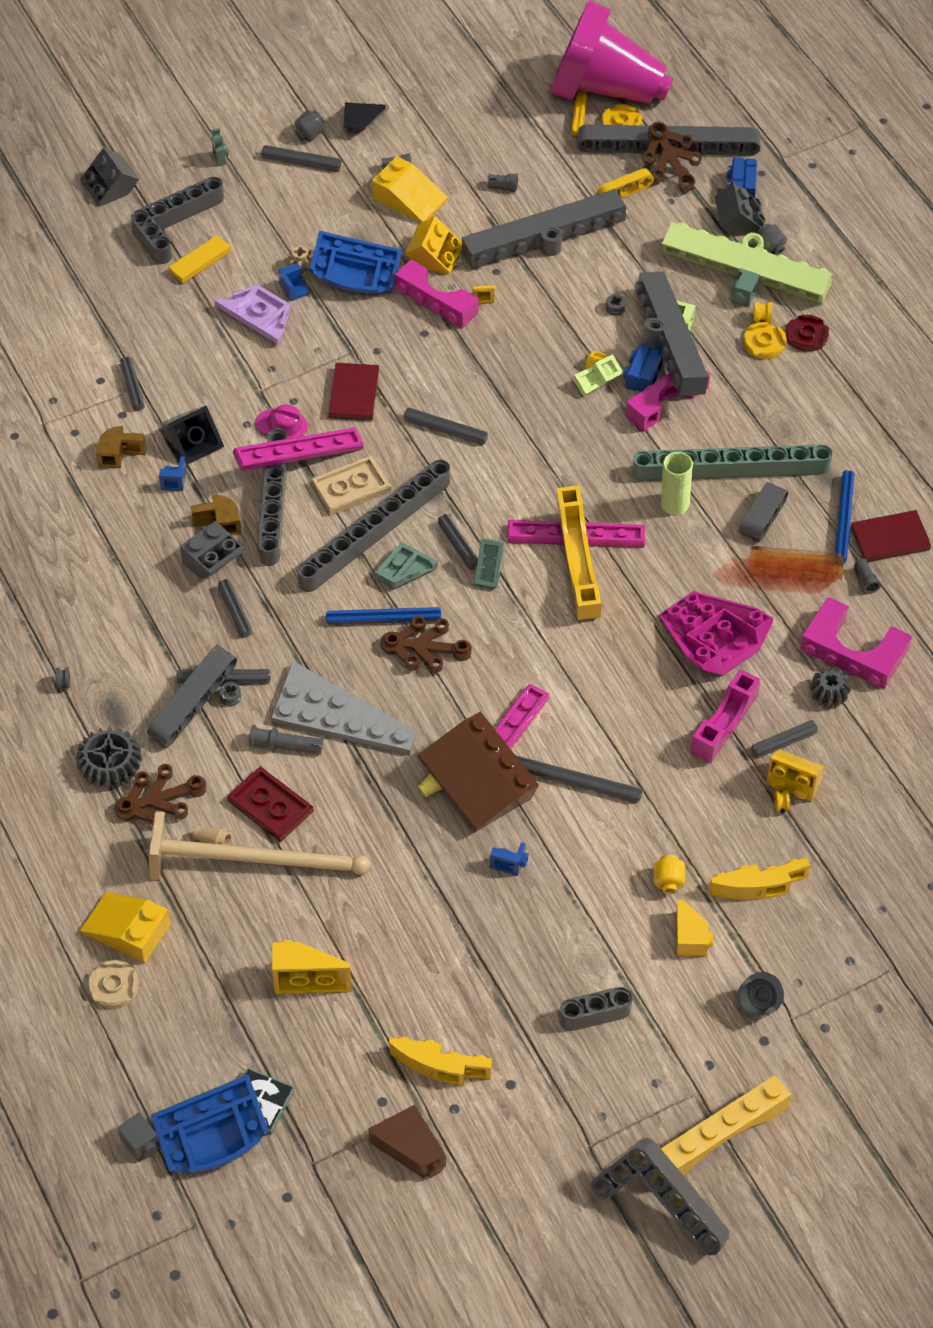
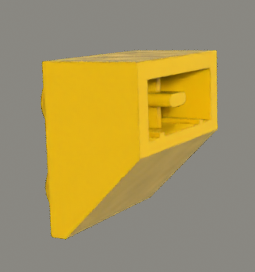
M434 216L418 224L405 254L428 270L448 275L451 273L461 251L462 241Z
M779 749L771 756L766 784L779 791L787 789L795 797L812 802L822 781L825 766Z

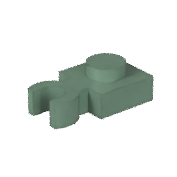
M219 128L211 129L212 151L217 165H226L225 156L228 155L226 143H223V136L220 135Z

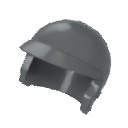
M756 972L740 985L737 993L738 1004L742 1011L750 1017H767L777 1011L783 1002L784 990L782 983L776 976L768 972Z

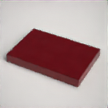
M336 362L328 412L329 418L373 421L379 365Z
M917 510L851 523V529L862 557L867 562L931 549L930 540Z
M261 766L227 796V802L280 843L314 812V807Z

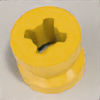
M754 302L753 323L760 321L771 323L772 302L765 304Z

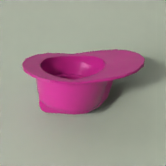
M288 404L280 405L275 409L264 410L255 420V426L262 434L268 435L273 429H283L286 431L288 439L303 436L308 427L307 421L300 414V411Z

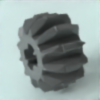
M833 666L829 671L822 668L820 673L815 672L810 684V691H812L813 699H818L819 705L825 702L828 708L832 703L839 707L841 701L846 702L851 691L849 676L843 675L842 669L838 672L834 671Z

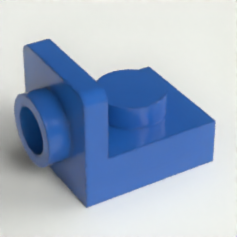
M520 843L517 853L505 848L493 847L490 854V868L518 876L521 867H526L529 853L525 852L526 843Z

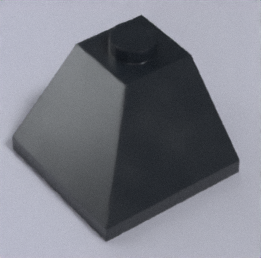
M345 102L344 127L349 128L348 132L361 133V128L366 129L389 110V105Z
M207 405L179 414L160 423L169 445L179 458L185 457L186 464L224 447Z

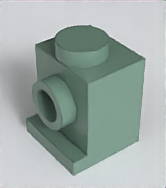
M742 268L739 269L738 280L735 279L731 290L734 292L732 296L734 302L750 306L758 291L760 274Z

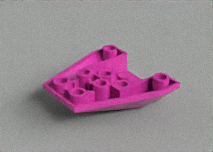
M696 591L691 592L659 614V618L687 660L702 670L721 675L727 674L757 653L773 623V617L756 607Z

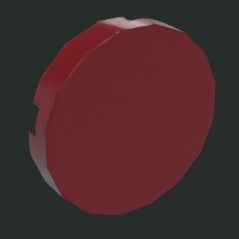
M799 315L798 318L791 319L786 326V339L788 343L795 349L803 352L820 350L826 345L829 338L828 326L823 323L821 318L813 315Z

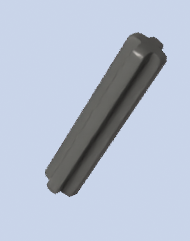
M128 356L126 358L122 357L120 365L133 409L136 411L142 410L145 405L132 359Z
M448 514L440 516L438 524L467 567L470 569L477 567L478 557Z
M230 580L219 581L218 588L240 636L246 637L251 635L252 627Z
M813 720L807 721L753 744L751 750L755 757H761L816 734L818 727Z

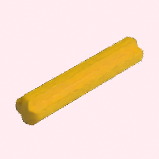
M577 90L571 126V135L573 137L578 136V128L584 123L588 96L585 91Z

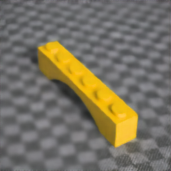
M577 485L557 488L556 503L577 619L601 617V599L589 551L580 487Z
M774 1075L661 1149L685 1176L699 1161L728 1139L750 1127L768 1122L788 1109L791 1094Z

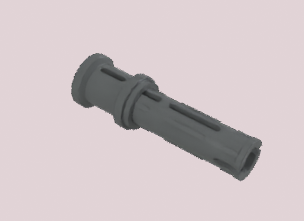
M256 725L251 726L249 735L250 747L261 745L267 746L271 750L276 749V747H283L321 754L323 748L313 746V744L323 745V738L279 733V730H276V728L266 730L259 729Z

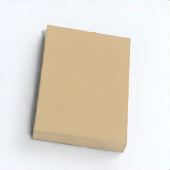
M372 455L311 479V485L330 516L391 492V485Z

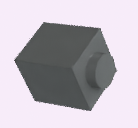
M139 1112L117 1127L121 1141L138 1161L153 1155L160 1146L157 1133Z

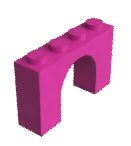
M827 597L804 632L800 649L808 655L826 661L829 665L837 666L853 676H858L874 686L885 689L907 654L912 635L891 626L876 648L865 652L850 650L842 645L837 638V633L846 621L849 606Z

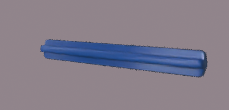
M844 470L842 473L834 561L841 564L847 562L855 476L853 471Z
M441 608L326 611V622L412 621L416 616H422L425 620H437L441 618Z

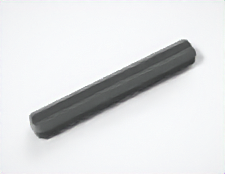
M264 145L262 149V157L336 171H339L342 166L340 158Z
M408 407L404 413V419L480 444H485L488 439V432L420 410Z
M195 669L178 670L177 682L184 683ZM233 669L223 683H269L271 671L269 669Z

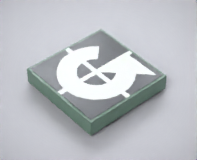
M247 1068L243 1076L248 1074L250 1076L269 1130L268 1133L272 1135L295 1092V1087Z

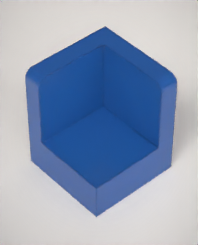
M298 263L278 270L280 286L290 302L309 295V290L302 280V268Z
M180 457L179 467L165 466L164 469H160L161 490H184L187 471L185 457Z

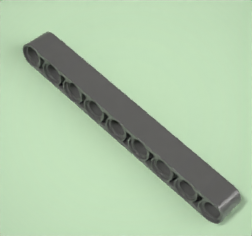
M582 125L578 128V149L582 152L645 153L651 142L648 135V129L651 125ZM667 126L671 132L692 137V146L689 149H683L680 143L668 140L671 146L690 152H699L703 155H755L761 149L760 132L753 127ZM656 131L655 134L661 135L662 132ZM683 140L684 144L690 143L688 140ZM660 143L655 154H662L663 149Z
M441 459L433 461L298 566V583L301 590L312 592L319 588L450 485V464Z

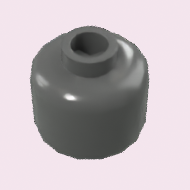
M306 110L294 121L296 128L294 132L301 140L305 138L308 141H312L323 132L325 121L317 111Z
M765 224L756 232L763 238L764 249L769 253L779 255L785 250L784 245L787 242V237L776 224Z

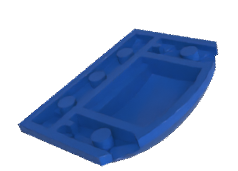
M319 231L309 271L327 284L349 292L374 294L390 291L394 288L395 274L398 271L402 249Z
M249 1074L151 1114L170 1172L175 1173L176 1171L197 1173L226 1165L250 1151L269 1131Z

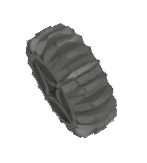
M109 726L107 731L99 728V733L95 734L91 731L90 738L83 737V744H79L76 755L77 767L81 771L82 777L84 779L87 778L90 784L96 782L99 788L106 784L108 789L111 784L119 787L121 781L128 783L129 777H135L136 770H140V762H142L141 746L137 743L135 736H131L128 730L122 733L120 727L113 731Z

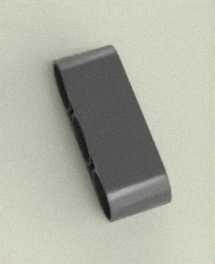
M767 482L743 518L739 532L761 541L784 506L789 491Z
M615 987L564 1000L560 1006V1025L565 1030L575 1031L624 1019L631 1013L632 993L625 987ZM617 1001H623V1002H625L626 1004H624V1005H619V1004H617V1003H615V1002H617ZM599 1007L601 1010L594 1011L591 1008ZM567 1013H574V1014H576V1016L570 1017V1016H567L566 1014H567Z

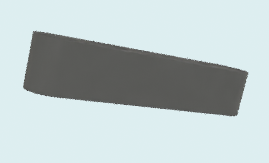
M218 645L214 646L151 722L147 734L164 746H171L236 666L237 657Z

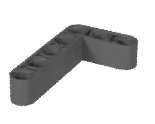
M209 177L135 210L131 214L134 236L156 263L166 264L172 259L170 239L163 232V229L222 203L224 200L222 179L219 177Z
M640 1139L606 1165L592 1180L591 1190L593 1194L598 1198L607 1199L639 1176L697 1247L706 1255L713 1256L718 1254L729 1239V1230L652 1139Z

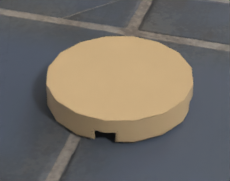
M105 961L100 964V967L90 973L88 979L89 994L93 1001L103 1008H122L131 1003L137 996L139 990L138 974L125 961Z

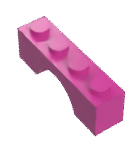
M413 260L408 261L395 274L396 290L461 328H464L479 313V298L463 289L453 292H441L433 289L428 284V269Z
M706 371L709 376L706 390L709 388L710 373ZM671 373L665 374L658 382L647 386L644 391L636 396H632L627 401L626 417L643 432L660 421V403L668 397L679 396L677 388L673 386ZM687 395L686 397L693 399L698 395Z
M739 669L728 685L725 696L715 714L708 721L704 719L692 736L691 753L710 763L713 762L758 697L761 679Z

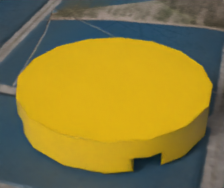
M618 104L614 108L610 109L609 107L602 114V125H642V116L635 107Z
M757 322L750 325L743 336L744 349L748 354L759 359L778 357L784 351L787 341L785 332L779 326H772L769 322Z

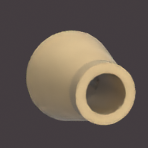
M197 826L193 838L201 843L231 845L232 833L227 831L226 828Z

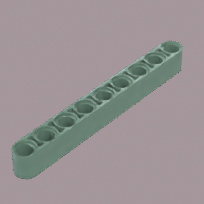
M822 444L639 451L633 456L632 475L640 481L662 480L663 460L668 454L673 452H682L691 457L693 462L692 479L825 474L830 470L833 451L829 446Z

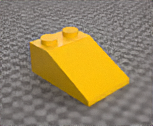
M398 156L372 180L373 199L419 223L428 220L448 200V197L414 164Z
M106 892L81 928L80 933L145 964L171 925L169 910L147 899Z
M290 940L272 942V973L275 994L352 992L349 962L300 942H292Z

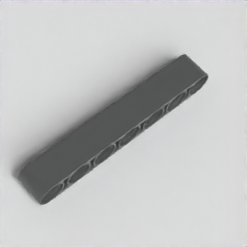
M273 429L267 436V442L288 439V435L283 429ZM288 463L265 466L258 546L260 561L267 566L275 565L280 560Z

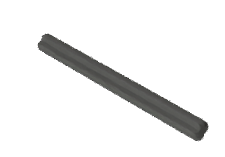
M516 755L530 774L635 802L641 800V788Z

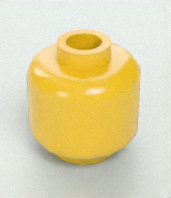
M674 855L660 857L653 866V883L655 887L662 890L665 894H674L678 889L684 887L686 883V866L684 862Z

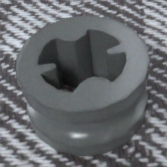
M619 294L608 296L606 311L611 315H621L625 311V298Z
M60 667L56 668L58 689H61L62 686L70 688L69 667H65L64 670H61Z
M227 682L221 686L220 700L224 705L235 706L241 701V689L238 684ZM231 692V694H233L234 692L235 695L230 697V695L227 696L226 693Z

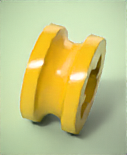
M784 789L783 792H779V790L774 791L776 812H780L781 809H785V811L790 809V798L787 789Z

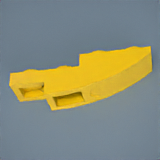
M807 858L792 859L786 864L777 867L770 866L761 872L757 864L751 866L744 865L735 871L718 873L713 878H710L709 893L713 896L736 900L766 899L789 893L791 883L808 878L810 864Z
M407 1037L390 1038L389 1040L390 1055L409 1069L423 1076L464 1086L465 1077L491 1080V1058L483 1055L465 1056L457 1052L442 1053V1043H436L433 1040L416 1041Z

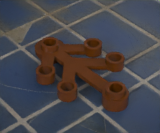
M663 122L653 123L648 129L651 142L647 152L643 155V163L647 166L655 163V151L660 143L663 151L657 168L652 173L654 182L660 183L664 180V171L669 160L679 178L678 187L684 192L691 191L695 186V178L692 174L684 171L677 157L689 160L692 166L701 164L702 155L699 152L683 150L689 149L692 146V137L669 131L667 125ZM656 131H660V132H662V134H661V135H657V134H655V132H656ZM668 140L680 143L683 149L671 146ZM683 140H688L690 143L684 144ZM651 156L653 159L648 161L646 157ZM693 157H698L699 160H698V161H694V160H692V158H693ZM659 173L662 177L657 178L655 174ZM688 182L690 186H684L683 183Z
M416 616L412 619L411 625L398 633L393 631L385 633L380 641L383 650L389 654H397L405 662L406 668L409 670L418 669L420 660L417 655L409 654L405 648L414 649L429 665L430 671L434 673L442 671L443 660L440 657H434L429 651L453 653L454 658L458 661H466L472 655L471 644L466 640H458L456 643L431 641L440 634L448 632L449 622L444 618L437 619L435 627L416 639H407L415 632L425 630V619L422 616ZM438 663V664H440V665H439V666H433L432 664Z
M162 764L158 767V777L147 796L138 799L143 788L150 784L148 773L140 771L134 777L135 784L128 796L116 801L114 805L115 814L122 820H131L137 817L151 822L152 825L154 814L156 811L162 812L161 810L173 814L178 819H184L188 816L187 805L183 802L173 804L165 800L187 793L192 797H201L207 790L206 781L203 777L194 775L188 779L187 783L162 791L167 780L173 776L171 765ZM164 770L169 771L167 774L162 773ZM140 778H145V779H146L145 781H142V782H141V781H138ZM152 806L160 810L149 812L142 808ZM178 809H184L181 813L177 812Z

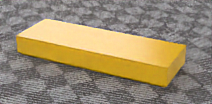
M216 235L169 266V272L180 282L184 283L230 253L231 246Z

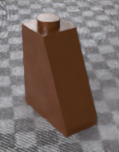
M415 1104L368 1128L369 1141L372 1145L420 1177L435 1176L446 1167V1154Z

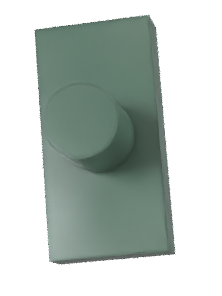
M481 538L474 584L498 587L505 541Z

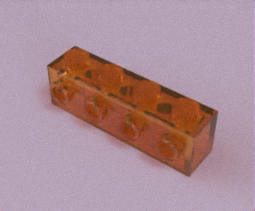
M750 546L748 571L753 573V576L759 577L775 574L777 578L788 579L790 576H799L801 580L822 578L824 582H836V579L842 580L844 556L843 553Z

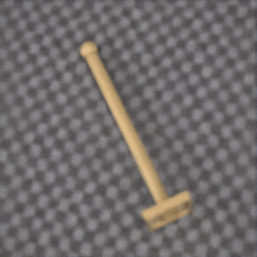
M156 811L154 814L149 847V878L151 880H159L163 854L339 871L352 870L357 875H363L370 869V861L363 855H357L352 858L350 856L165 839V812Z

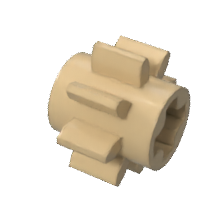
M304 246L292 248L291 254L287 255V262L290 265L298 263L302 268V272L310 270L313 258L311 249H307Z

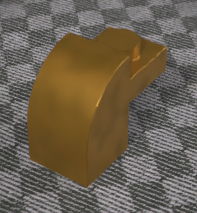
M116 426L106 430L98 440L96 451L98 466L121 468L123 454L145 455V436L138 433H124L123 426Z
M212 495V503H201L191 506L194 527L209 525L216 521L231 535L241 534L238 508L230 498L222 495Z

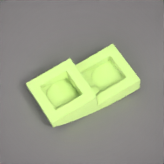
M612 354L596 362L592 367L574 375L572 379L584 397L621 376L624 372Z

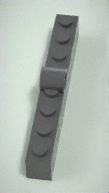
M616 189L464 236L462 237V253L471 269L537 248H541L542 253L545 255L555 256L561 252L563 240L625 221L626 204Z
M665 272L639 273L638 281L635 282V293L640 297V305L644 307L646 317L642 344L651 349L661 348L662 359L666 361L667 372L671 373L673 386L677 388L679 396L705 395L709 376Z

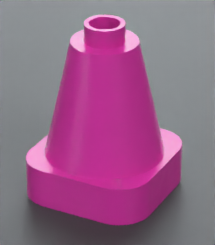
M588 0L563 55L549 92L569 101L573 100L577 90L650 104L654 97L664 101L673 81L672 77L664 74L666 65L607 22L611 11L610 8Z

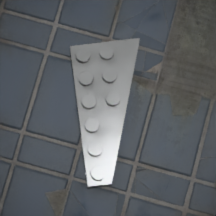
M294 661L272 716V723L407 755L411 754L417 736L415 729Z

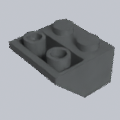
M103 147L80 180L99 206H103L127 196L139 181V178L120 153Z
M732 183L714 196L721 227L732 235L744 236L756 233L765 225L766 219L762 212L760 199L750 195L745 188H740L735 183Z
M216 521L180 546L182 563L197 576H211L246 551V548Z

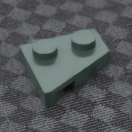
M400 542L375 572V578L396 588L435 570L438 567V561Z

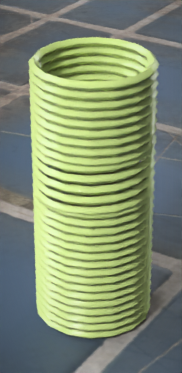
M682 452L670 453L663 460L661 507L666 513L671 515L684 513L690 504L693 462L691 457Z

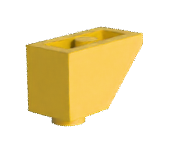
M677 899L676 956L707 957L708 947H713V932H708V922L683 899Z

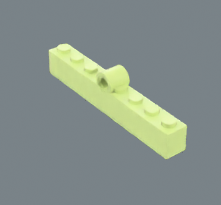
M671 222L662 243L663 253L738 277L739 269L742 268L760 274L759 284L820 304H823L832 283V273L824 268H814L803 261L796 262L789 260L784 255L769 253L764 249L763 238L757 233L747 234L742 242L736 243L722 235L715 236L703 229L696 230L684 223L679 222L677 224Z

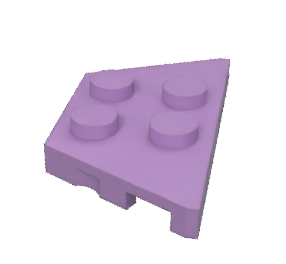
M258 284L248 287L246 290L234 292L233 297L224 300L219 297L214 300L217 308L277 345L281 342L291 311L290 304Z

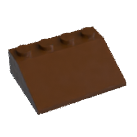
M481 711L459 723L417 756L475 831L531 800L539 786Z

